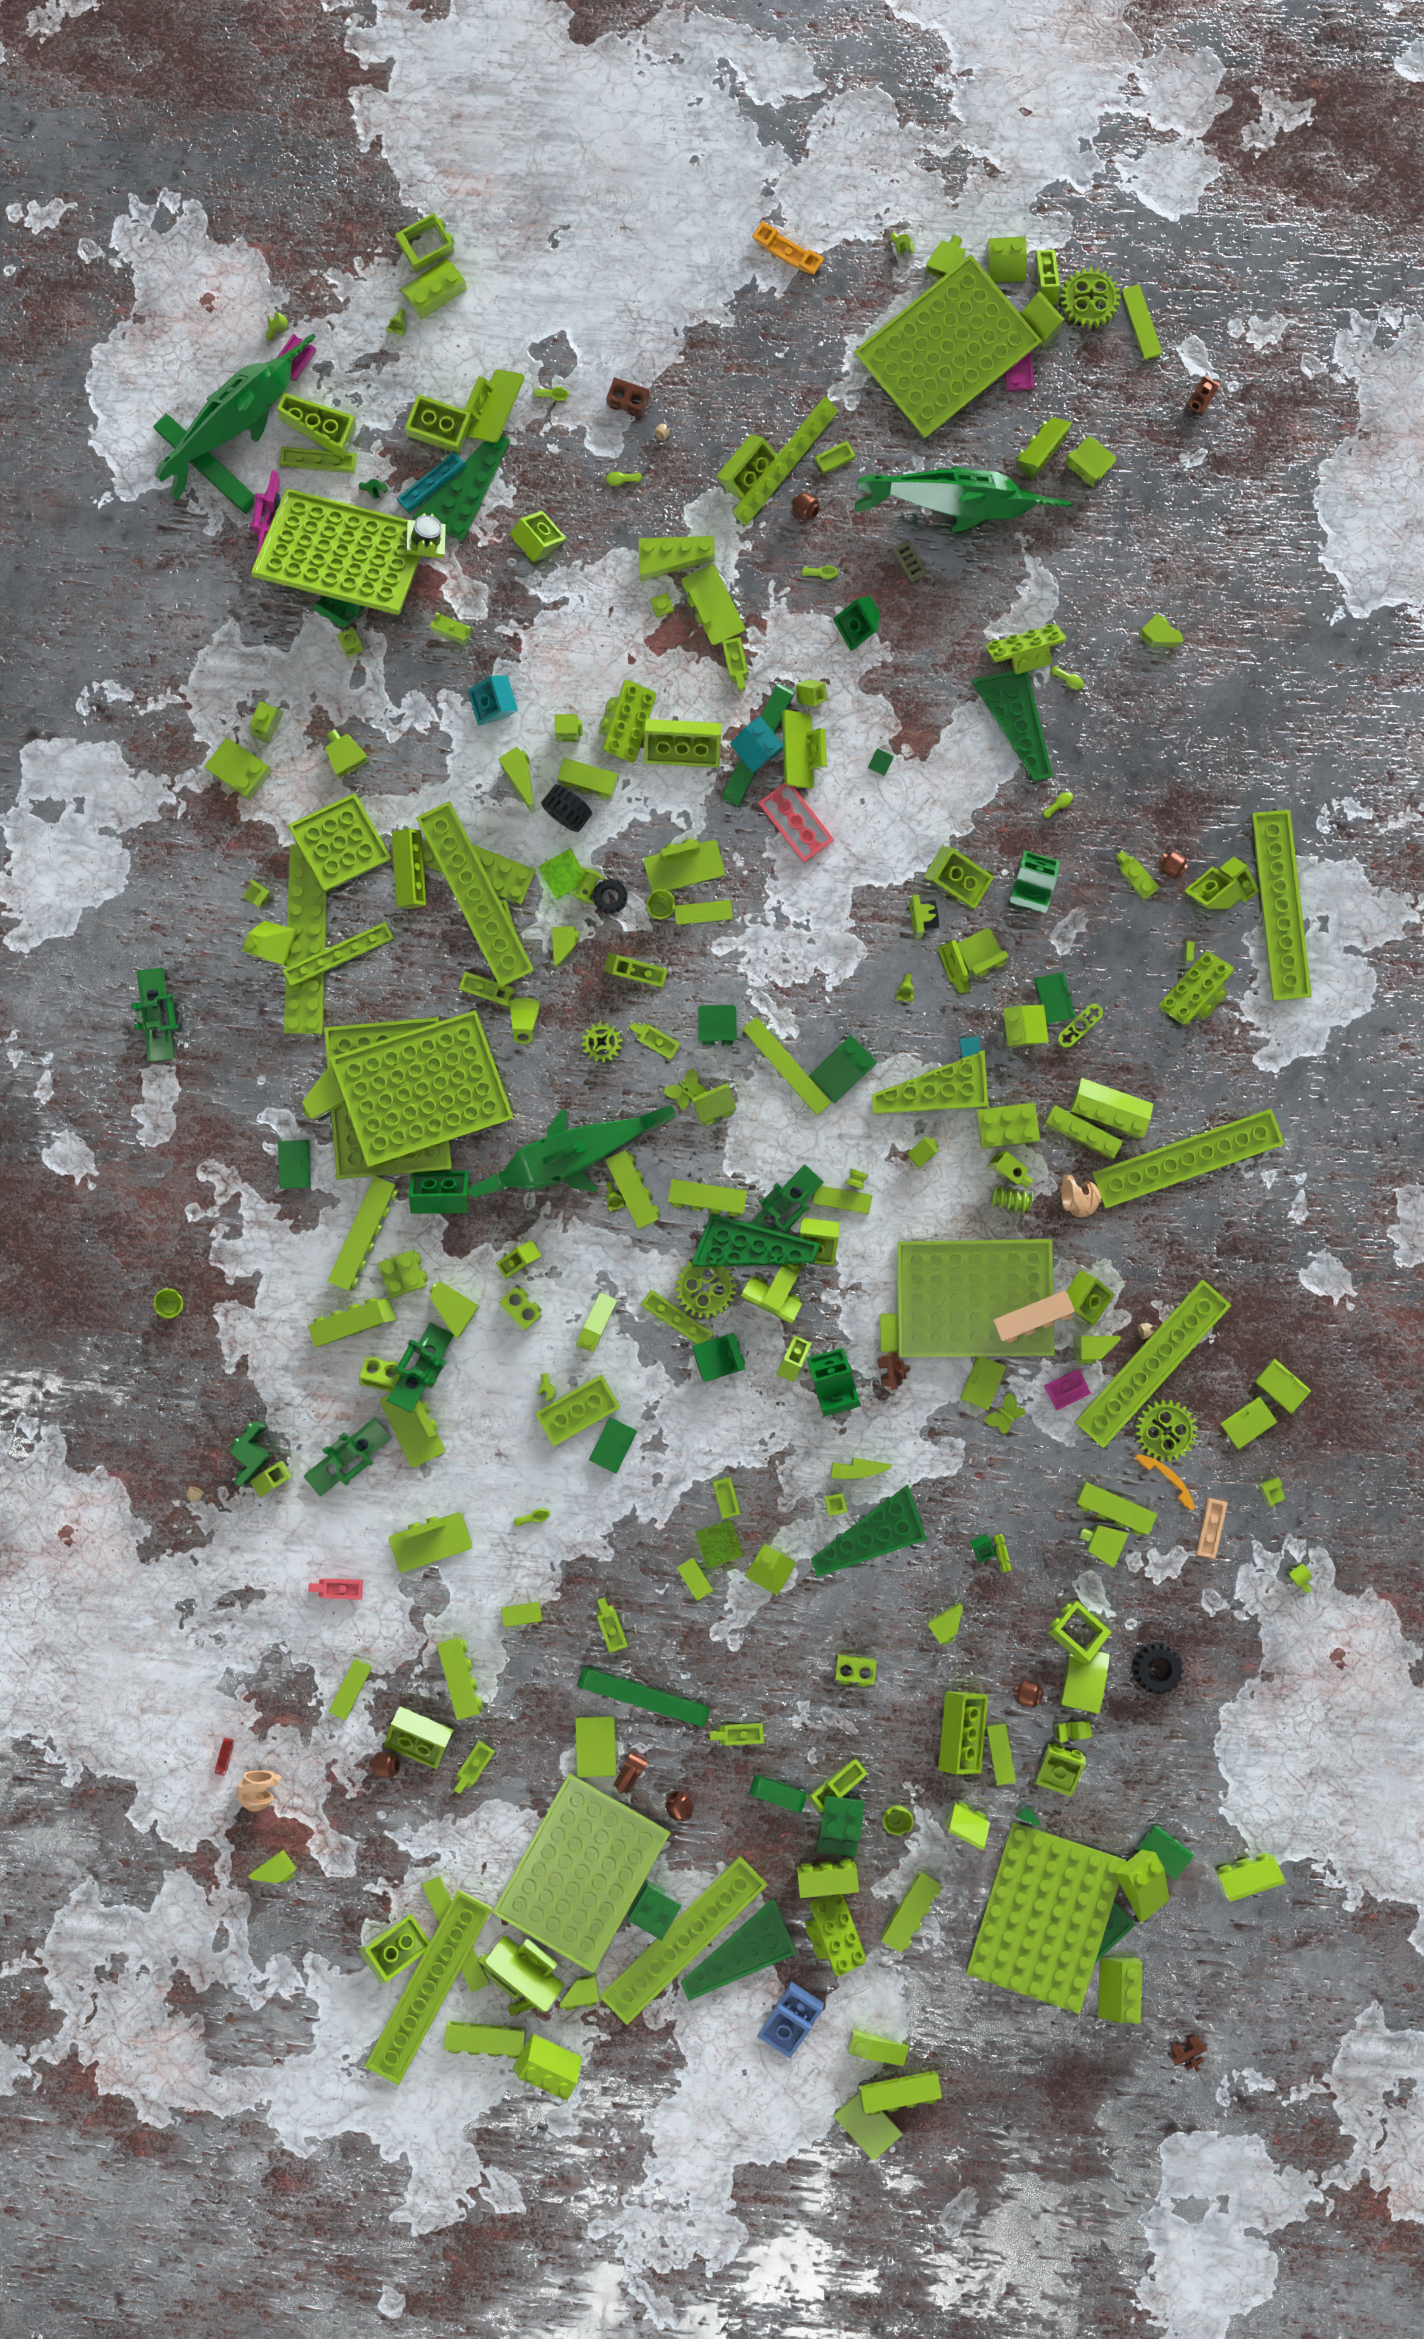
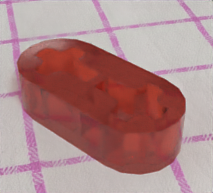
M224 1738L215 1774L226 1775L235 1740Z

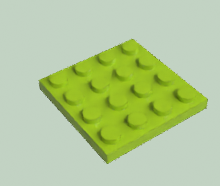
M356 793L287 825L324 893L392 859Z

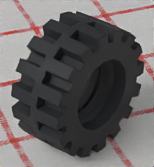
M605 879V881L599 882L595 887L593 900L601 912L605 914L618 913L627 903V891L618 880ZM607 889H613L618 893V900L613 904H607L602 899V895Z

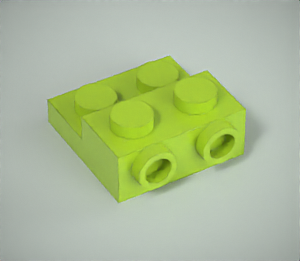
M410 1250L378 1262L390 1299L427 1287L426 1282L429 1280L426 1271L421 1270L420 1263H422L419 1252L415 1253V1250Z
M1059 1743L1048 1744L1035 1779V1784L1072 1797L1086 1765L1085 1756L1078 1750H1072V1752L1065 1750L1064 1746Z

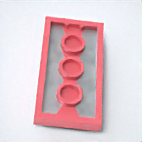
M783 783L758 802L760 808L803 863L834 841L833 837L793 786Z

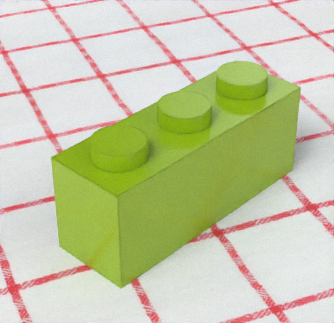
M563 758L557 781L561 786L567 789H571V787L579 789L578 792L589 795V793L596 794V797L602 800L613 799L619 779L618 773Z

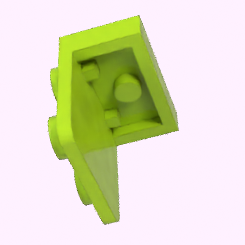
M1088 436L1075 451L1072 450L1067 455L1065 464L1070 470L1076 472L1084 482L1094 487L1116 462V457L1096 439Z
M985 928L958 943L961 956L973 978L976 976L981 978L990 973L989 970L993 967L998 969L1007 964L1006 961L1009 956L1006 950L1002 952L989 928Z

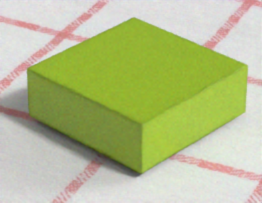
M1187 941L1184 944L1183 963L1190 964L1194 960V942Z

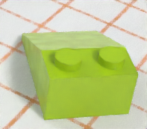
M229 738L223 741L204 766L205 769L248 801L252 799L272 773L268 765Z
M515 747L498 758L502 770L533 814L535 806L529 757L524 749L520 751L518 747Z
M941 846L923 879L972 909H976L994 876L957 850L947 846Z
M728 1083L692 1098V1105L701 1125H712L721 1116L724 1119L734 1115L733 1111L737 1109Z
M953 1801L943 1820L947 1831L984 1850L990 1822L986 1819L987 1815L978 1810L976 1813L969 1810L970 1806L962 1801H959V1803Z
M1141 1850L1114 1872L1141 1923L1170 1900L1165 1870L1156 1852Z
M409 1914L374 1937L358 1951L379 1983H387L423 1955L430 1941L413 1915Z

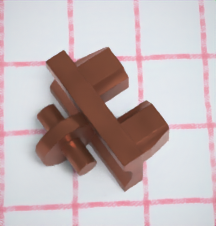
M1205 374L1187 404L1194 411L1203 414L1221 384L1213 381Z
M891 1351L877 1359L880 1369H888V1374L881 1376L882 1386H891V1390L898 1389V1386L903 1384L902 1380L907 1378L906 1372L911 1370L910 1366L904 1365L903 1359L898 1360L897 1351Z
M1195 2035L1187 2039L1191 2048L1190 2051L1184 2053L1180 2043L1170 2049L1175 2066L1190 2060L1189 2063L1184 2065L1186 2071L1194 2068L1197 2073L1200 2071L1198 2065L1203 2063L1204 2060L1202 2057L1194 2059V2057L1207 2051L1205 2044L1202 2045Z

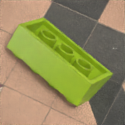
M646 719L644 763L719 768L722 723Z
M1081 1078L1069 1113L1141 1140L1146 1134L1151 1119L1153 1103Z
M958 1691L945 1693L939 1771L956 1775L981 1773L988 1705L987 1694Z

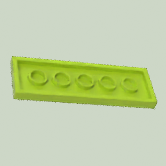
M425 839L422 846L424 867L444 874L427 839ZM472 844L497 896L522 905L536 869Z

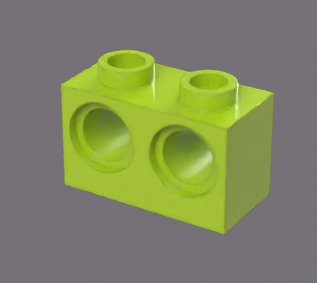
M555 714V736L557 742H580L579 736H583L582 720L578 719V714Z
M515 1286L499 1303L519 1326L526 1331L543 1316L540 1313L542 1309L535 1301L531 1303L527 1299L529 1295L522 1287L518 1289ZM514 1295H518L521 1299L520 1304L517 1306H513L510 1302L511 1297ZM527 1309H531L534 1313L531 1320H525L523 1317V1313Z
M365 1356L359 1375V1385L392 1392L401 1376L393 1371L394 1367L398 1366L399 1363L383 1361L374 1356L371 1358ZM375 1369L377 1372L369 1373L368 1370ZM388 1374L396 1375L393 1378L387 1377Z
M837 1654L834 1678L838 1680L839 1684L850 1685V1682H857V1686L869 1687V1684L874 1685L877 1661L876 1659ZM842 1666H850L851 1672L848 1675L841 1674L840 1669ZM862 1668L870 1669L868 1677L863 1678L860 1676Z

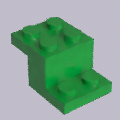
M324 596L314 604L313 610L318 612L320 616L332 620L337 626L346 628L362 616L365 606Z
M1024 850L1013 884L1010 902L1019 907L1031 908L1035 912L1047 913L1050 898L1057 881L1060 861Z
M844 1348L806 1358L824 1417L861 1407Z
M262 1421L248 1424L244 1429L245 1434L243 1437L236 1438L231 1444L232 1449L230 1453L246 1466L241 1468L235 1475L237 1479L234 1483L239 1487L247 1486L272 1457L255 1442L267 1427Z
M825 1795L817 1852L856 1857L857 1845L861 1836L864 1800Z
M645 1879L626 1915H628L629 1922L662 1941L682 1904L665 1895L663 1888Z

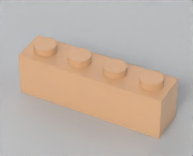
M1064 1290L996 1318L993 1321L1002 1342L1007 1341L1009 1344L1019 1340L1017 1336L1025 1333L1026 1336L1036 1333V1328L1043 1326L1045 1329L1055 1325L1054 1321L1061 1318L1062 1321L1072 1318V1313L1075 1310L1067 1291Z

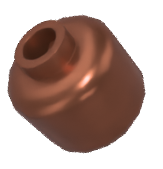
M802 492L792 499V511L798 517L807 521L814 519L820 511L819 500L807 492Z
M1171 851L1168 855L1164 853L1159 861L1161 864L1160 871L1171 879L1181 878L1189 866L1186 864L1187 859L1175 851Z
M1023 1680L1020 1685L1015 1686L1013 1696L1017 1697L1019 1705L1035 1708L1037 1704H1041L1044 1690L1041 1689L1038 1683Z
M377 1752L370 1760L369 1768L375 1777L392 1778L399 1772L400 1760L394 1753Z
M675 1791L671 1793L666 1799L665 1807L675 1821H687L691 1818L694 1810L693 1802L685 1792Z

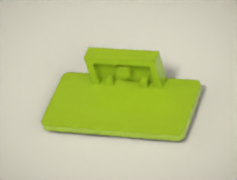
M497 369L494 371L490 382L484 377L478 376L464 408L465 411L471 412L474 419L468 432V436L471 439L491 443L498 442L524 382L525 376L522 373Z
M709 565L682 578L681 583L688 596L686 598L690 608H694L696 621L699 625L702 624L713 646L745 631V626L715 565Z
M1047 624L1043 628L1030 629L1023 634L1010 635L1003 640H993L985 645V650L994 662L1012 658L1014 673L1020 674L1052 664L1049 647L1066 642V636L1057 625Z
M624 680L619 697L609 698L605 705V714L600 721L598 732L606 736L603 744L605 752L629 763L636 761L645 733L646 719H649L655 702L656 693L631 680Z
M784 710L782 711L785 784L812 789L814 788V770L827 767L826 729L812 730L810 714Z
M693 838L682 841V844L675 845V843L667 844L664 846V849H661L660 854L644 858V865L652 892L659 889L669 891L725 875L718 844L714 839L698 843V840L693 841Z
M1209 951L1204 952L1160 1002V1010L1183 1025H1188L1196 1015L1204 1021L1228 994L1224 983L1233 974V966Z
M391 1393L380 1398V1404L411 1467H416L445 1452V1447L437 1432L439 1427L435 1419L431 1420L429 1416L431 1411L426 1401L423 1402L420 1397L412 1413L387 1401Z
M457 1512L440 1519L434 1516L426 1519L427 1523L419 1525V1522L408 1525V1530L389 1536V1543L398 1570L405 1572L470 1550L473 1545L463 1514Z
M844 1895L819 1896L811 1900L809 1906L814 1918L804 1922L817 1958L829 1959L832 1971L837 1977L864 1964L866 1957Z
M503 1936L484 1962L487 1968L543 2013L548 2011L564 1986L551 1973L558 1963L528 1939L519 1947L508 1937Z

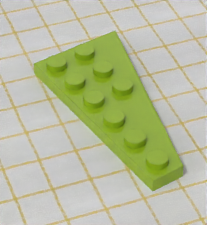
M985 1050L872 1094L873 1115L988 1107Z

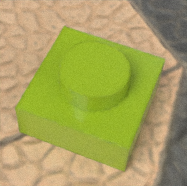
M668 593L650 599L656 618L674 612Z

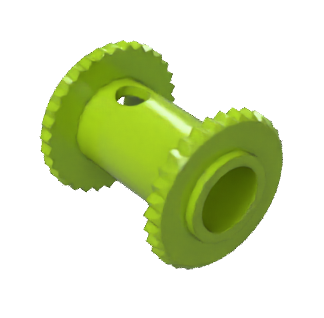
M582 867L581 870L585 872V875L576 893L570 891V894L586 904L593 905L594 902L590 900V897L599 879L605 881V877L592 869Z

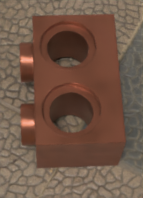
M614 377L606 398L607 405L614 410L621 409L627 411L631 416L637 417L638 415L642 417L650 397V391L647 388ZM617 393L623 394V397L615 398L614 395ZM635 399H639L641 403L635 405L632 403V401Z

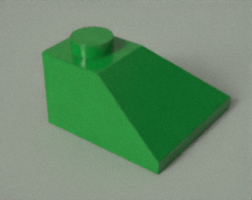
M871 596L856 599L833 618L850 651L856 649L878 631L880 612Z

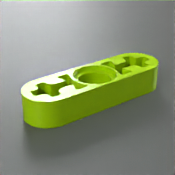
M1097 1004L1089 1005L1058 1035V1044L1062 1048L1071 1047L1101 1019L1103 1015L1102 1008ZM1090 1009H1097L1098 1017L1093 1016L1089 1020L1090 1022H1092V1024H1089L1088 1020L1082 1017V1015H1085V1017H1087L1091 1013ZM1077 1021L1084 1022V1031L1076 1030L1075 1023ZM1071 1032L1078 1035L1077 1038L1075 1037V1035H1073L1069 1039V1041L1071 1042L1070 1044L1068 1042H1066L1065 1044L1062 1042V1040L1064 1039L1062 1035L1067 1036Z

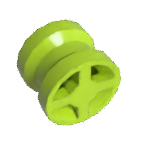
M850 1169V1177L846 1179L845 1184L863 1190V1183L868 1178V1175Z

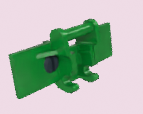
M164 968L137 971L140 1003H132V1009L136 1010L137 1024H134L135 1030H144L148 1062L175 1059L172 1030L178 1029V1025L175 1023L174 994L167 995ZM161 1001H165L167 1026H163ZM157 1028L163 1031V1036L160 1039H155L153 1036V1032Z
M804 1164L783 1188L776 1182L773 1186L774 1189L766 1198H762L759 1201L764 1208L749 1224L777 1232L782 1229L788 1234L790 1232L789 1229L806 1211L810 1210L805 1202L818 1190L824 1181ZM795 1202H798L801 1206L782 1225L779 1219ZM768 1215L775 1217L776 1221L773 1226H767L764 1222Z
M429 1323L419 1343L409 1340L408 1348L398 1366H395L393 1369L394 1372L401 1376L388 1397V1402L412 1413L425 1388H432L435 1385L437 1377L446 1364V1361H441V1358L454 1336L451 1332ZM431 1347L435 1350V1354L433 1355L425 1349ZM415 1351L420 1354L414 1368L412 1367L411 1371H408L405 1367Z
M376 1417L351 1437L343 1432L339 1436V1440L322 1450L328 1456L304 1475V1478L320 1497L340 1480L346 1486L350 1484L349 1481L368 1465L372 1466L374 1464L370 1456L392 1439ZM360 1455L364 1460L345 1474L342 1469ZM330 1464H333L336 1468L335 1475L328 1472Z

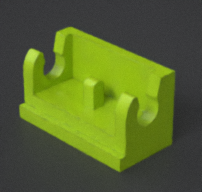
M436 612V618L430 624L431 631L466 646L474 629Z

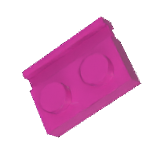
M293 334L277 358L293 349L303 339ZM309 344L303 351L298 353V356L293 358L290 378L295 381L298 379L317 351L314 346Z
M1031 352L1005 373L1006 392L1034 389Z
M1076 1369L1044 1385L1056 1411L1091 1394L1080 1369Z

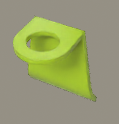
M526 997L510 1000L513 1039L518 1044H529L533 1040V1028L540 1002ZM519 1034H526L529 1038L527 1040H520L517 1036Z

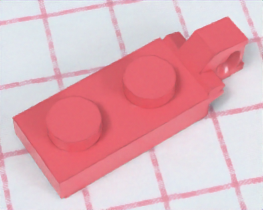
M319 1579V1583L309 1584L308 1592H319L318 1597L362 1600L363 1580Z

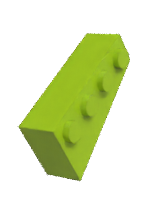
M283 393L277 407L279 420L344 459L356 430L355 416Z
M714 536L638 538L640 582L652 577L657 578L663 576V574L678 572L681 569L692 568L715 561Z
M376 1297L365 1300V1304L362 1306L354 1304L347 1307L348 1311L343 1313L341 1310L330 1313L331 1317L325 1319L322 1316L313 1319L314 1323L308 1325L314 1346L320 1347L344 1339L348 1335L352 1336L361 1333L365 1329L368 1330L382 1326L381 1323L396 1321L397 1318L390 1298L376 1300Z

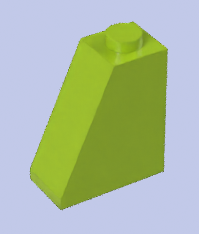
M332 1064L328 1066L302 1101L304 1105L302 1111L307 1118L310 1117L314 1121L345 1104Z
M439 1281L438 1284L435 1282L429 1290L431 1293L429 1298L452 1334L459 1339L480 1306L442 1281Z

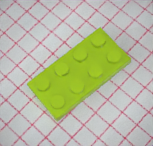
M601 1374L537 1411L535 1415L552 1445L556 1446L621 1407Z

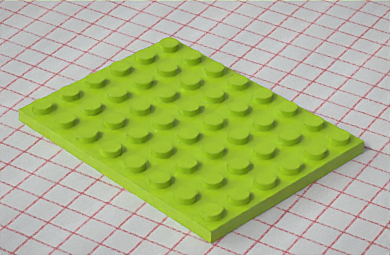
M970 254L854 351V354L925 440L1038 347L1042 340Z
M286 488L251 571V576L400 615L422 556L406 554L408 519Z
M476 1010L330 1057L367 1168L514 1119Z
M439 1017L324 1027L327 1068L331 1064L330 1057L440 1022ZM343 1104L331 1111L337 1180L452 1170L450 1140L367 1168L346 1105Z
M1052 1239L897 1242L899 1357L1055 1356L1054 1325L1045 1329L1043 1326L1036 1328L1037 1332L1026 1336L1025 1333L1017 1336L1019 1340L1008 1344L1007 1341L1002 1342L993 1321L996 1318L1053 1295Z
M569 1773L492 1913L594 1974L671 1832Z
M1013 1821L966 1975L1080 2014L1120 1883L1114 1872L1123 1866L1126 1860Z

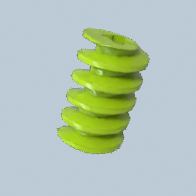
M995 1183L991 1198L992 1208L999 1203L1000 1210L1006 1205L1008 1212L1014 1207V1213L1021 1209L1022 1215H1024L1031 1207L1033 1192L1027 1197L1025 1190L1019 1194V1189H1015L1012 1193L1011 1187H1008L1005 1191L1004 1185H1000L997 1189Z

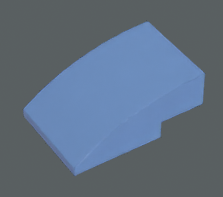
M791 1981L766 2019L757 2037L791 2058L811 2030L812 2024L822 2012L824 2003Z

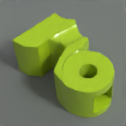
M1090 1720L1053 1723L1055 1741L1066 1742L1068 1741L1067 1738L1080 1740L1092 1737Z

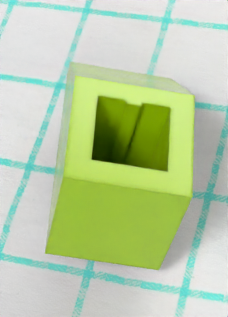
M1158 614L1138 634L1151 647H1179L1184 641L1181 632L1173 629L1169 625L1168 620Z
M926 1136L906 1155L919 1169L939 1152L937 1149L939 1145L932 1137L929 1139Z
M279 1461L251 1480L250 1483L259 1498L293 1478L284 1461Z
M596 1974L576 1977L562 1997L560 2009L573 2010L577 2008V2005L584 2004L585 2007L596 2005V2002L600 2000Z

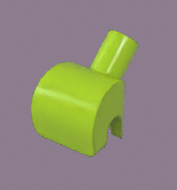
M895 232L891 233L889 238L896 243L898 254L904 255L905 248L909 250V254L915 252V245L907 234L898 236Z
M399 309L397 315L389 320L390 323L386 332L401 336L405 335L406 321L404 315L406 312L404 309Z
M276 312L274 313V319H270V316H267L269 329L265 337L272 341L275 333H283L287 329L288 321L284 315Z
M904 974V980L898 986L895 999L913 1002L914 986L911 984V974Z
M613 1182L606 1183L608 1191L606 1202L609 1212L625 1207V1201L620 1191L615 1190Z
M548 1373L540 1374L542 1385L537 1393L542 1396L547 1392L545 1400L551 1402L556 1398L557 1390L555 1386L549 1384Z
M1301 1564L1289 1573V1578L1307 1594L1311 1591L1307 1582L1312 1579V1575L1308 1568Z

